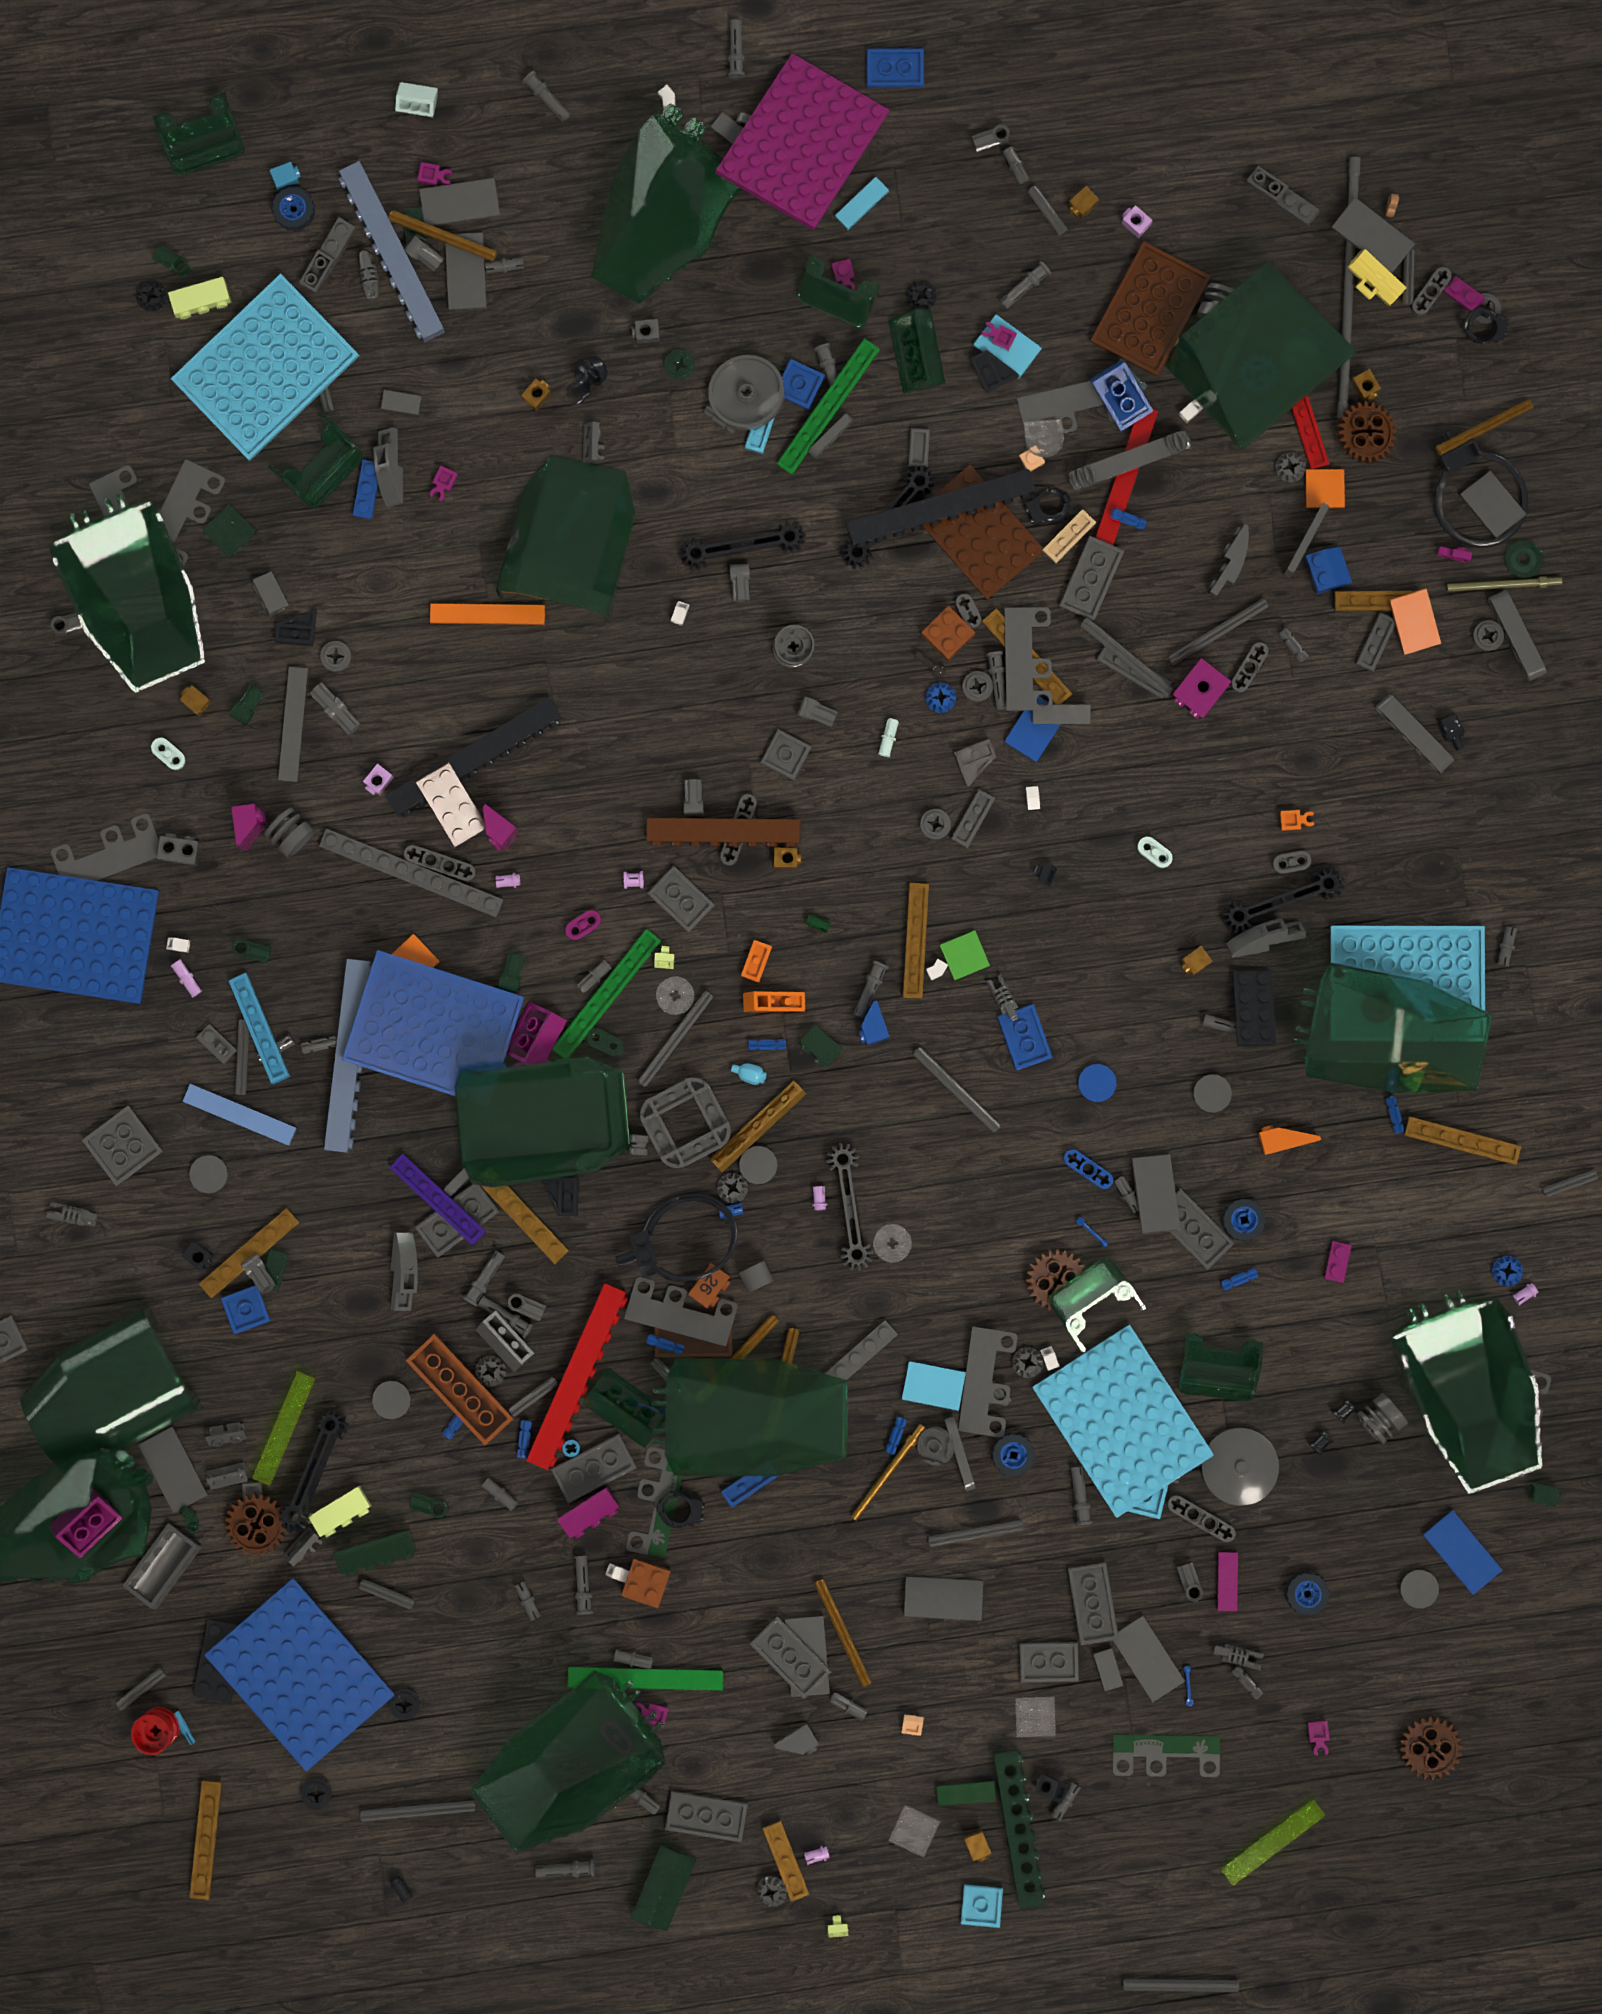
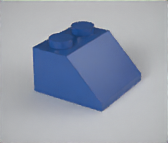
M1340 547L1321 550L1305 556L1304 562L1315 595L1352 583Z
M877 1000L873 1001L861 1026L862 1031H859L861 1042H866L867 1046L889 1039Z

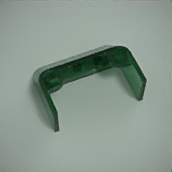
M321 412L317 415L328 425L321 433V441L325 444V447L301 472L295 468H288L282 474L272 465L268 466L281 482L310 508L319 507L361 463L363 458L362 452L334 422Z
M1102 1259L1054 1292L1049 1298L1050 1307L1082 1352L1086 1350L1076 1336L1085 1327V1320L1081 1314L1111 1293L1121 1301L1132 1297L1143 1311L1146 1309L1133 1287L1110 1259Z

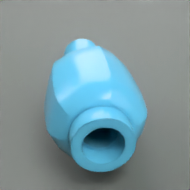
M733 1064L731 1072L737 1073L741 1080L753 1085L763 1084L767 1073L763 1072L761 1067L753 1064H743L741 1066Z

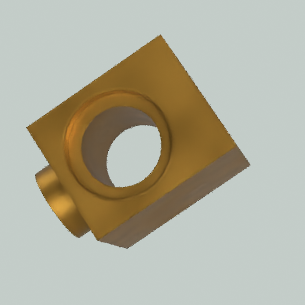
M1085 186L1069 201V210L1075 217L1079 216L1082 219L1098 204L1099 199Z
M1370 369L1357 375L1351 381L1361 401L1366 399L1368 401L1373 400L1378 396L1377 393L1381 389ZM1369 383L1372 389L1366 391L1362 388V384Z
M535 379L521 395L522 400L537 412L551 396L550 386L543 380L538 381ZM535 390L543 392L539 398L533 397L532 393Z
M194 686L186 687L180 694L182 697L179 700L199 717L212 703Z
M774 848V869H797V864H801V853H797V848ZM784 854H791L793 861L791 863L783 862L782 857Z
M1200 946L1181 960L1183 963L1181 967L1186 974L1190 973L1193 976L1209 965L1212 960L1203 947Z
M982 1830L964 1837L973 1861L982 1862L989 1858L988 1855L991 1854Z

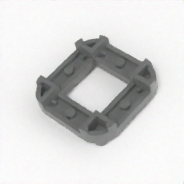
M687 1078L647 1099L640 1111L641 1122L658 1155L671 1168H683L722 1148L730 1138L731 1129L727 1118L710 1086L699 1078ZM694 1098L711 1132L677 1149L660 1115Z

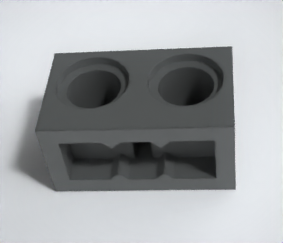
M166 833L165 837L160 836L157 859L159 861L197 866L200 843L194 837L184 836V839H178L177 835ZM167 843L174 844V849L170 853L164 850ZM192 846V854L184 855V848Z

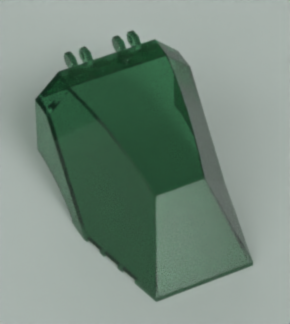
M671 103L663 109L662 114L655 111L643 123L621 161L608 197L591 274L593 279L638 304L656 291V287L663 281H670L671 275L681 268L683 270L687 268L686 264L696 256L699 259L714 244L712 240L718 224L729 204L741 190L740 187L716 174L722 158L700 138L706 129V124L699 122L698 119L693 117L686 123L685 128L677 123L683 117V110L676 108Z
M118 494L116 499L122 509L114 511L113 504L108 498L105 502L110 514L90 522L85 509L80 510L82 518L86 522L85 525L80 527L74 514L69 515L75 529L64 533L51 543L49 548L52 560L86 635L90 637L97 648L108 659L109 663L113 665L123 680L136 693L205 663L193 588L156 501L136 502L126 507L121 495Z
M1331 962L1320 981L1319 991L1304 988L1303 993L1317 995V1001L1313 1003L1308 1000H1302L1301 1005L1315 1007L1311 1029L1296 1026V1031L1299 1033L1310 1034L1309 1040L1305 1041L1300 1038H1294L1293 1043L1307 1045L1305 1063L1306 1075L1308 1077L1398 1094L1478 1090L1493 1017L1492 1014L1422 980Z
M1458 1290L1456 1291V1297L1460 1303L1459 1305L1453 1306L1451 1296L1449 1294L1444 1295L1448 1306L1446 1310L1428 1315L1425 1304H1420V1311L1424 1318L1417 1320L1413 1307L1409 1308L1408 1311L1412 1322L1402 1325L1389 1338L1395 1359L1429 1434L1467 1492L1471 1494L1542 1468L1539 1390L1521 1346L1512 1316L1498 1299H1473L1465 1302L1462 1292Z
M676 1358L666 1377V1389H653L655 1394L666 1393V1401H653V1405L666 1406L665 1428H652L654 1433H665V1440L654 1439L652 1440V1445H665V1457L674 1475L779 1476L847 1458L848 1380L783 1362L782 1360Z
M101 1449L100 1451L88 1452L62 1461L36 1476L0 1506V1582H18V1578L30 1579L31 1582H36V1579H49L50 1583H55V1579L68 1580V1583L89 1582L92 1576L110 1565L129 1558L144 1556L152 1514L146 1485L153 1482V1475L148 1473L145 1468H137L132 1472L130 1467L132 1468L136 1462L132 1456H129L126 1450L118 1451L114 1455L108 1449ZM95 1488L121 1515L122 1519L79 1558L54 1536L49 1525L65 1512L89 1507L92 1491Z
M595 1670L513 1734L469 1790L516 1853L585 1830L617 1804L645 1785L666 1764L661 1739L655 1733L665 1723L659 1721L651 1728L648 1721L656 1717V1711H653L645 1718L632 1703V1700L641 1694L639 1689L632 1692L630 1696H627L624 1692L632 1686V1680L620 1687L614 1678Z

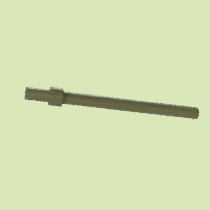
M1547 576L1538 577V579L1447 584V592L1535 586L1547 588V586L1562 585V577L1547 578Z

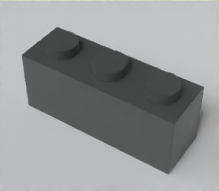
M496 1311L488 1316L476 1329L514 1373L534 1354Z

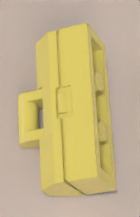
M1366 249L1361 250L1347 267L1361 280L1356 285V288L1369 300L1376 294L1384 303L1390 306L1406 289ZM1365 282L1373 288L1372 291L1364 285Z

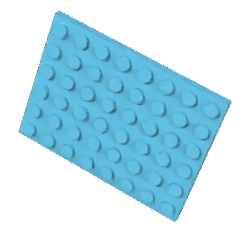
M280 274L184 365L171 380L250 461L359 357V354Z
M1330 926L1331 1041H1485V926ZM1383 993L1389 997L1393 1006L1389 1019L1382 1023H1373L1364 1017L1362 1003L1369 994ZM1374 1000V1007L1369 1011H1376L1380 1016V1009L1385 1005L1378 1006Z
M1130 1325L1032 1387L1116 1518L1214 1456Z

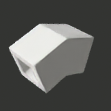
M666 85L658 91V95L663 100V109L675 108V94Z
M1194 400L1179 413V416L1187 424L1203 407Z
M678 601L671 622L683 626L690 605Z
M1038 786L1026 787L1028 810L1040 809Z
M168 937L166 949L189 953L190 941Z
M937 959L934 966L926 969L930 980L941 977L948 964Z
M1052 1346L1040 1350L1048 1371L1059 1367Z
M609 1563L605 1575L625 1583L630 1571Z

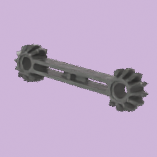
M1186 431L1173 433L1073 470L1069 473L1070 484L1075 490L1083 489L1183 452L1191 447V440Z
M839 1143L840 1150L833 1146L832 1150L835 1154L828 1152L827 1155L833 1157V1159H828L827 1163L834 1162V1165L829 1169L833 1170L837 1167L839 1171L850 1245L849 1250L842 1247L841 1250L847 1252V1255H841V1259L848 1257V1260L843 1264L846 1266L851 1262L850 1270H853L854 1265L857 1264V1270L861 1271V1263L867 1268L868 1265L864 1261L872 1262V1259L866 1256L873 1254V1251L866 1252L870 1244H867L865 1247L861 1245L850 1165L858 1166V1163L852 1160L859 1159V1156L851 1155L856 1152V1149L854 1148L849 1152L850 1144H847L844 1150L842 1143ZM840 1154L847 1155L848 1163L845 1165L839 1164L837 1157ZM843 1169H846L848 1172L850 1195L848 1196L844 1190ZM851 1218L855 1220L857 1245L852 1243L849 1224ZM854 1249L862 1251L863 1256L860 1260L852 1258L851 1253Z

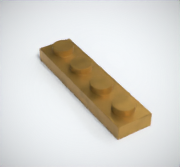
M1412 591L1335 592V612L1392 611L1389 599L1411 593Z
M778 1821L763 1827L791 1902L809 1895L782 1822Z

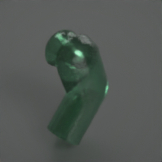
M182 1506L179 1513L186 1518L187 1530L191 1534L197 1533L199 1530L198 1515L187 1506Z

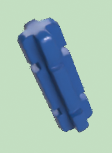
M1117 508L1111 511L1110 517L1112 519L1135 526L1138 529L1145 528V519L1122 512V510Z
M775 1039L749 1040L748 1048L749 1050H785L786 1041L784 1039H778V1041H775Z
M1395 1096L1387 1097L1385 1101L1387 1106H1389L1388 1112L1391 1123L1394 1125L1392 1126L1395 1134L1402 1133L1405 1129L1404 1125L1401 1124L1402 1118L1399 1107L1396 1105L1397 1099Z
M1255 1268L1249 1269L1246 1273L1242 1272L1230 1277V1279L1221 1281L1222 1288L1226 1291L1231 1289L1232 1286L1236 1287L1246 1283L1249 1279L1257 1278L1258 1273Z
M654 1335L648 1336V1345H655L657 1348L682 1355L683 1345L678 1343L676 1345L672 1341L657 1338Z
M455 1414L448 1424L449 1427H446L442 1434L451 1440L455 1435V1430L458 1431L463 1424L462 1420Z
M897 1417L895 1421L896 1425L893 1427L889 1444H887L885 1449L887 1453L895 1454L896 1445L899 1444L903 1433L902 1429L907 1422L902 1417Z
M522 1420L520 1422V1428L522 1429L519 1431L518 1447L520 1448L517 1449L518 1458H528L529 1450L527 1448H529L531 1432H529V1429L532 1426L531 1421Z

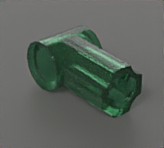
M162 245L154 252L152 259L173 271L178 277H187L190 274L191 266L186 258L175 254ZM179 264H185L184 269L177 270V266Z
M250 685L240 702L238 701L233 706L229 716L246 726L255 713L254 710L265 694Z
M243 939L236 940L233 943L232 950L236 956L268 964L272 947L248 942ZM241 943L247 947L246 951L242 954L236 951L237 945Z
M512 953L508 954L498 989L517 994L525 957Z
M414 1492L409 1507L432 1515L435 1518L445 1517L450 1510L449 1504L446 1501L418 1492ZM437 1504H441L444 1507V1512L441 1515L435 1511Z

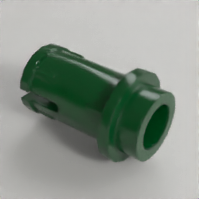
M815 913L814 915L810 914L806 925H809L808 928L813 927L824 933H827L831 922L817 917Z

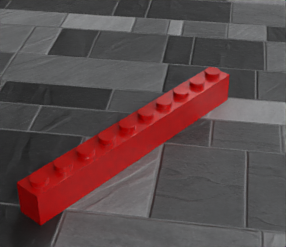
M606 1283L604 1284L526 1461L546 1470L549 1467H554L558 1458L555 1456L557 1449H562L566 1440L563 1438L565 1431H570L573 1424L571 1417L573 1413L577 1415L581 1406L578 1403L581 1396L585 1397L589 1388L586 1383L589 1378L593 1379L597 1370L594 1365L597 1360L601 1361L605 1352L602 1350L604 1343H609L612 1333L609 1331L612 1325H617L620 1315L617 1313L620 1307L624 1308L628 1297H625L626 1292Z

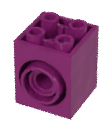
M1201 658L1173 693L1175 696L1174 701L1181 707L1184 705L1190 708L1189 713L1197 719L1199 717L1204 718L1232 682ZM1204 681L1209 684L1208 691L1200 692L1198 690L1200 682Z

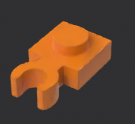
M1300 810L1280 811L1281 831L1301 830V824L1307 827L1313 826L1314 822L1309 823L1306 818L1307 816H1313L1314 813L1306 812L1304 815H1300Z

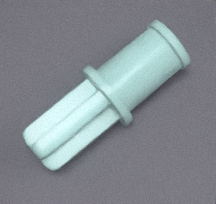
M888 719L884 735H881L883 739L878 752L881 756L890 757L893 741H896L895 734L899 723L895 719Z

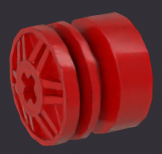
M156 1707L150 1709L137 1719L132 1726L131 1738L133 1744L144 1754L154 1755L161 1753L179 1735L180 1725L178 1718L167 1708Z

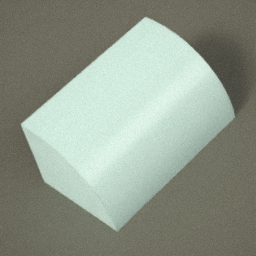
M400 82L396 94V111L433 117L438 88Z

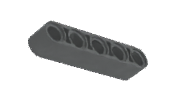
M1504 590L1489 597V605L1499 625L1502 627L1509 646L1527 681L1530 682L1546 674L1547 671L1509 593Z
M1388 694L1375 706L1377 712L1437 773L1441 774L1454 762L1453 757L1391 694Z

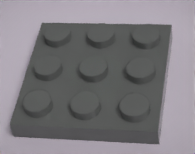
M130 1106L125 1107L82 1140L115 1186H119L163 1153V1150Z

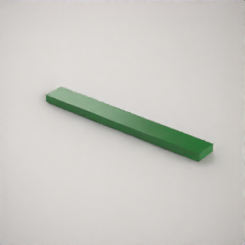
M865 338L776 464L790 474H794L810 448L818 440L879 353L880 349Z
M647 929L643 932L552 1048L554 1052L566 1061L569 1059L660 944L661 940Z
M568 1667V1687L723 1691V1670Z

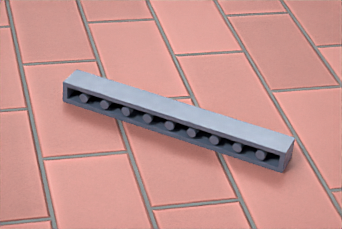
M360 161L340 170L341 177L338 179L343 188L347 187L349 191L347 197L351 205H356L358 210L355 213L360 222L364 221L366 227L363 229L368 238L372 237L374 241L372 247L376 255L380 254L383 258L380 263L385 272L389 270L392 276L389 278L393 289L398 288L400 294L397 297L401 305L406 304L408 311H406L407 317L410 322H415L417 327L414 330L418 338H423L424 342H427L445 333Z
M347 959L324 1146L326 1151L349 1153V1149H353L354 1138H351V1132L356 1127V1119H353L354 1111L358 1109V1100L355 1098L356 1092L360 1091L361 1081L358 1080V1073H362L363 1067L343 1061L342 1057L372 967L370 961Z

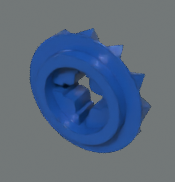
M939 682L933 684L926 692V703L934 712L945 713L951 710L956 702L955 691L947 683ZM939 690H941L944 696H949L943 699L942 705L939 702V700L935 698L936 696H938Z
M1502 1256L1493 1264V1278L1502 1286H1514L1523 1275V1266L1518 1259L1512 1256ZM1507 1265H1509L1510 1269L1515 1273L1509 1274L1506 1280V1273L1500 1271V1269L1507 1268Z

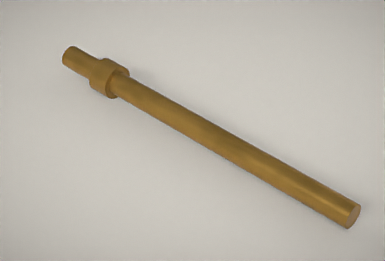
M922 1424L918 1425L912 1435H908L905 1439L906 1443L852 1513L851 1517L854 1520H858L909 1450L918 1443L919 1435L926 1429Z

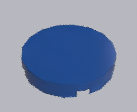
M1092 1064L1086 1067L1078 1080L1081 1094L1092 1102H1103L1109 1099L1117 1086L1113 1071L1101 1064Z

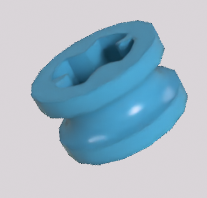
M575 1440L566 1441L563 1445V1453L568 1457L576 1456L580 1451L579 1443ZM574 1443L577 1450L575 1453L571 1452L569 1454L566 1451L568 1450L566 1446L567 1444L572 1445Z

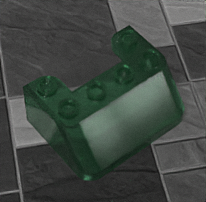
M225 92L211 98L209 104L212 114L176 125L174 117L169 113L153 116L158 136L174 174L178 176L187 175L237 158L244 153L245 147Z
M1196 1333L1185 1334L1178 1380V1390L1181 1393L1239 1401L1254 1399L1262 1368L1263 1342L1247 1341L1243 1343L1241 1352L1205 1348L1203 1347L1204 1339L1201 1335Z

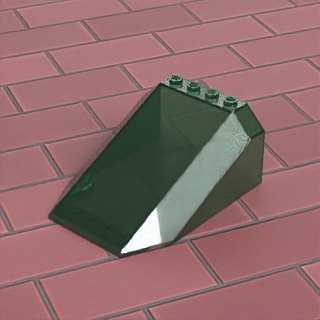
M553 455L548 458L524 487L497 583L496 593L499 599L503 600L504 592L522 594L589 609L605 615L606 622L611 623L636 514L625 471Z
M588 1057L478 1066L460 1070L455 1085L461 1158L472 1184L494 1188L597 1172L603 1165L615 1159L619 1153L624 1152L630 1147L624 1074L622 1070Z

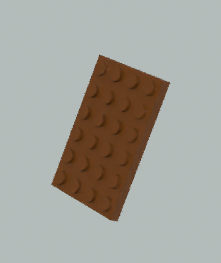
M1143 241L1090 342L1158 377L1211 276Z
M969 465L933 497L985 481ZM1002 502L995 504L996 507L989 510H984L983 507L977 509L978 513L969 516L963 513L959 515L958 519L948 521V518L940 520L941 524L931 527L930 524L922 526L986 600L990 599L1044 553L1041 545Z

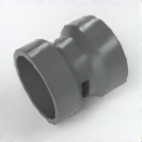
M630 1135L631 1147L628 1154L647 1156L648 1149L646 1144L649 1142V1136Z

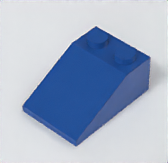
M1119 361L1089 380L1120 431L1153 412L1124 361Z

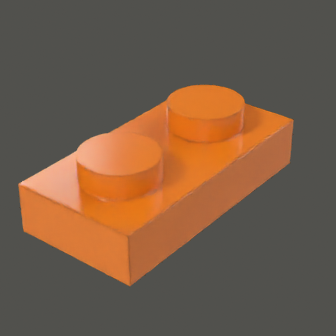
M754 940L741 977L759 983L772 946Z

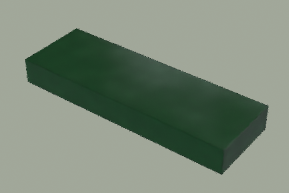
M994 1780L936 1786L938 1806L996 1801Z

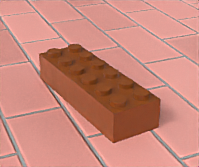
M435 1334L406 1360L484 1445H487L514 1420L507 1410Z

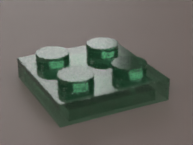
M230 505L202 531L229 558L257 533Z

